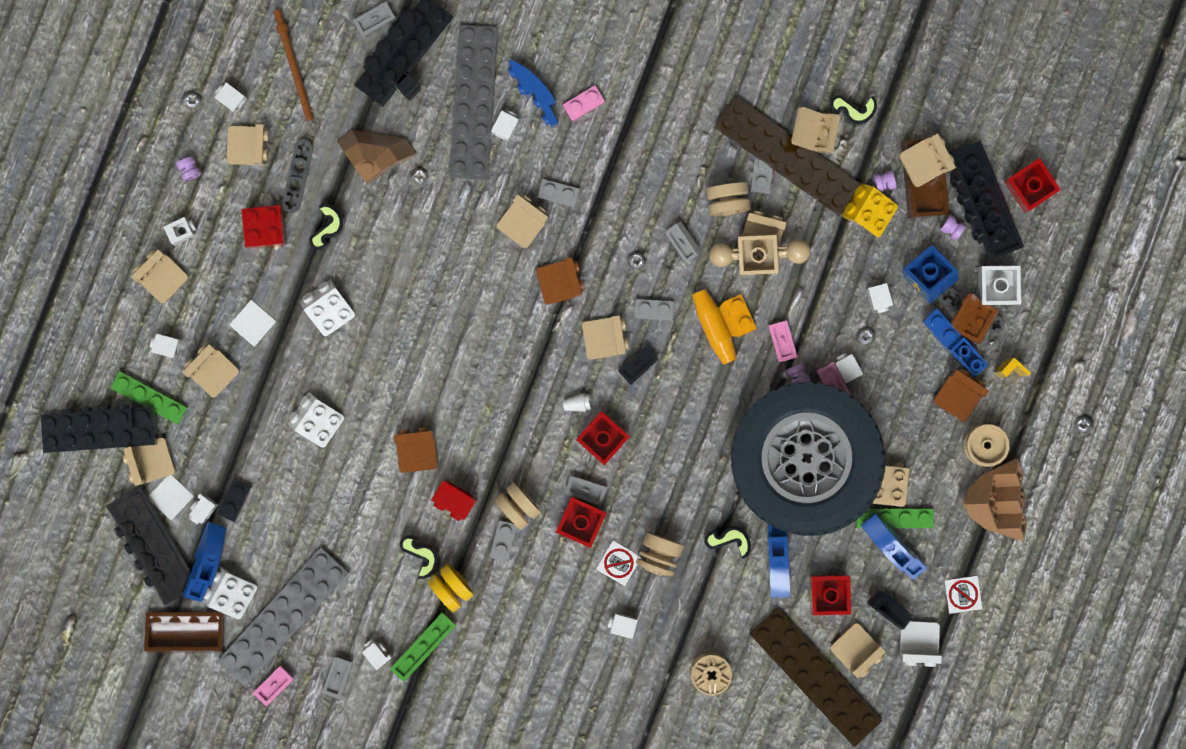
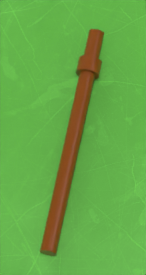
M281 9L273 11L277 23V33L280 34L305 119L306 121L313 120V115L287 33L289 29L287 23H284Z

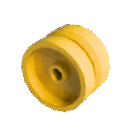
M447 563L440 569L444 580L439 575L434 574L427 580V583L444 605L454 613L462 606L458 596L462 600L468 601L475 594L464 577Z

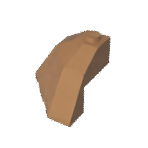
M351 130L337 140L341 149L367 185L396 164L400 163L402 165L416 155V152L406 138Z
M1014 459L983 474L968 489L963 505L964 509L968 511L969 517L986 530L1024 541L1027 519L1022 510V507H1025V492H1021L1024 478L1019 459Z

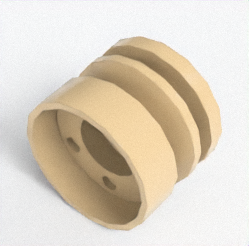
M647 532L643 545L650 548L649 552L640 551L639 554L646 557V560L637 558L636 564L654 574L673 577L675 572L667 567L677 568V564L670 559L671 557L680 558L684 545Z
M711 651L701 653L695 657L691 664L690 675L692 682L701 693L711 696L718 695L724 692L730 685L732 679L730 665L724 656ZM715 670L714 674L716 677L708 678L707 672H713Z

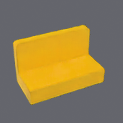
M1007 358L994 372L999 378L1007 377L1013 370L1021 377L1031 374L1015 358Z

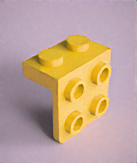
M861 183L855 190L854 196L845 207L841 216L858 223L874 236L880 237L896 212L898 205L876 188Z

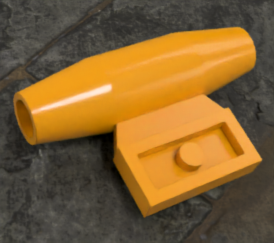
M706 289L693 294L692 298L698 320L711 348L721 363L724 365L737 359L732 337H740L757 329L742 294L724 301L719 308Z

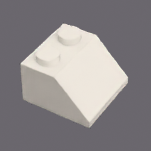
M1021 266L978 267V289L981 304L1020 305Z

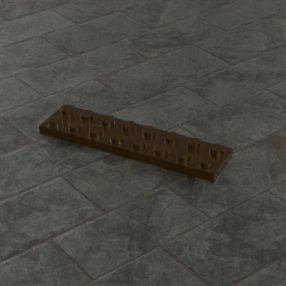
M737 96L714 127L838 216L854 196L855 190L861 185L815 151L792 144L791 134Z
M778 608L749 633L853 747L858 745L882 722Z

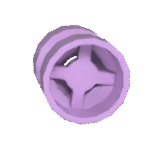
M193 156L184 158L176 163L178 170L182 171L184 182L193 180L202 174L200 169L195 166L196 161Z
M892 170L886 171L881 175L879 173L872 175L874 188L878 191L883 192L884 189L891 190L896 188V181Z
M950 215L941 226L940 231L948 234L951 233L950 238L956 241L967 225L963 222L957 224L956 218Z
M804 363L786 370L788 376L792 379L791 384L811 381L809 375L805 373Z

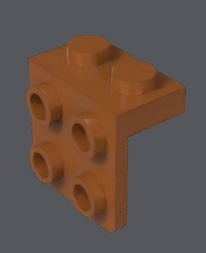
M572 257L562 262L537 268L536 273L546 305L582 296L581 291H585L582 279L578 280L576 273L580 272L577 261L573 262Z
M970 292L968 296L963 298L959 312L954 314L952 327L961 336L981 345L999 311L992 306L982 305L976 295Z
M960 369L959 371L953 370L933 401L934 404L964 422L968 419L981 397H985L989 390L985 388L986 384L978 379L976 381L969 378L970 374Z
M427 427L418 428L417 433L402 430L398 431V435H393L394 443L397 446L399 470L401 473L431 470L438 467L434 431H429Z

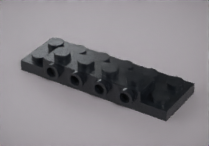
M421 0L414 10L411 7L408 10H404L400 14L399 22L388 29L387 37L377 43L376 51L372 55H368L364 60L365 65L363 68L365 72L354 86L382 107L397 90L393 82L395 81L399 84L406 77L403 72L407 71L410 73L454 18L451 13L432 0Z
M979 141L950 152L949 154L953 157L956 167L953 169L954 172L950 173V184L953 188H956L958 193L957 201L964 207L966 212L964 214L965 221L971 224L973 229L971 232L972 238L978 244L983 243L990 261L1023 248L1024 245L982 142Z
M129 404L117 405L118 409H111L110 406H99V410L92 411V407L80 408V412H73V409H61L62 413L41 415L43 453L157 445L155 407L129 408Z
M138 487L106 505L107 510L115 521L116 528H114L116 535L118 538L122 537L126 544L123 546L128 555L133 554L135 558L133 563L138 571L142 570L146 576L143 578L148 588L152 587L156 591L164 606L181 597L191 571L142 488Z

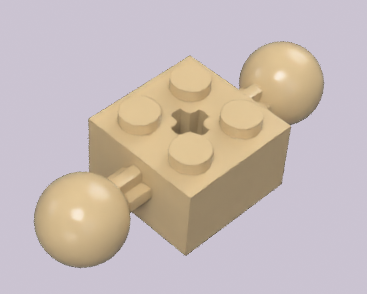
M779 232L746 233L738 236L739 248L732 249L726 243H717L712 246L709 252L710 261L717 267H725L732 260H739L740 275L775 274L781 270L780 258H788L795 264L804 263L810 256V246L804 240L795 239L787 246L779 247ZM758 249L764 253L761 258L758 254H755Z

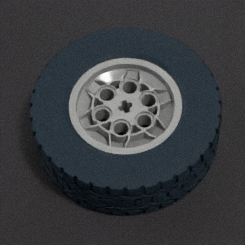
M818 382L792 383L781 386L776 390L774 389L765 396H762L743 416L735 432L731 447L733 479L746 505L767 524L796 535H825L839 531L855 522L874 502L880 491L885 474L886 455L884 442L879 428L870 413L857 399L847 392ZM803 435H811L812 440L809 444L802 443L801 438ZM821 443L829 444V450L826 453L819 451ZM788 445H794V454L787 455L785 453ZM805 454L809 456L812 454L811 463L803 462ZM823 462L830 463L831 468L828 472H821L820 465ZM790 464H794L797 468L793 475H789L786 471L787 466ZM812 473L814 475L812 483H805V474Z

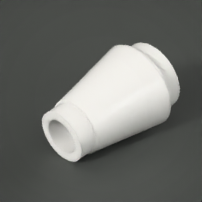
M583 393L564 399V410L587 412L592 409L590 394L586 395Z

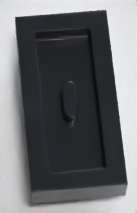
M645 346L618 372L632 385L659 359Z
M233 479L217 514L232 522H236L252 487Z

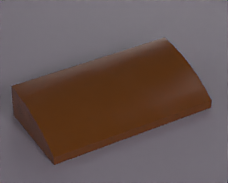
M907 140L902 142V152L914 146L915 144L921 142L922 140ZM903 166L908 219L949 215L946 173L935 177L920 187H915Z
M146 612L144 651L147 653H224V613Z

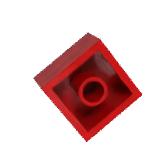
M1040 158L1003 181L1024 213L1029 212L1061 190Z
M282 206L241 209L245 248L255 249L287 245Z
M601 411L579 435L576 441L605 466L630 436Z
M446 479L442 481L431 499L434 502V507L441 511L448 510L451 512L449 516L457 521L465 520L478 500Z
M571 497L556 533L591 548L607 512L575 497Z
M809 575L810 614L812 616L851 615L850 575Z

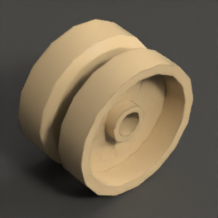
M731 183L707 188V199L710 201L719 200V202L711 203L708 206L709 216H730L750 211L749 199H737L748 194L747 183Z
M992 424L972 427L963 439V451L966 458L979 466H995L1001 463L1007 457L1010 449L1006 433L1000 427ZM985 442L989 443L988 448H984Z
M513 481L506 488L508 494L512 497L511 500L504 493H500L493 500L514 525L522 530L528 525V520L523 513L525 512L530 518L535 519L541 511L530 495Z

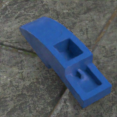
M513 60L509 61L510 67L507 69L512 79L516 77L519 84L516 86L520 94H525L527 98L534 95L535 97L532 100L537 109H542L544 114L541 117L545 125L550 124L551 128L556 127L558 121L551 110V107L556 105V101L549 90L530 70Z
M934 308L921 320L931 331L933 337L972 377L975 378L988 366L980 354L965 337H962L952 327L951 323L937 308Z
M876 513L861 524V527L884 555L912 580L928 569L927 564L901 541V537Z
M207 522L194 555L196 561L182 596L199 602L203 601L208 585L212 586L224 545L225 527Z
M768 524L771 598L790 597L788 533Z

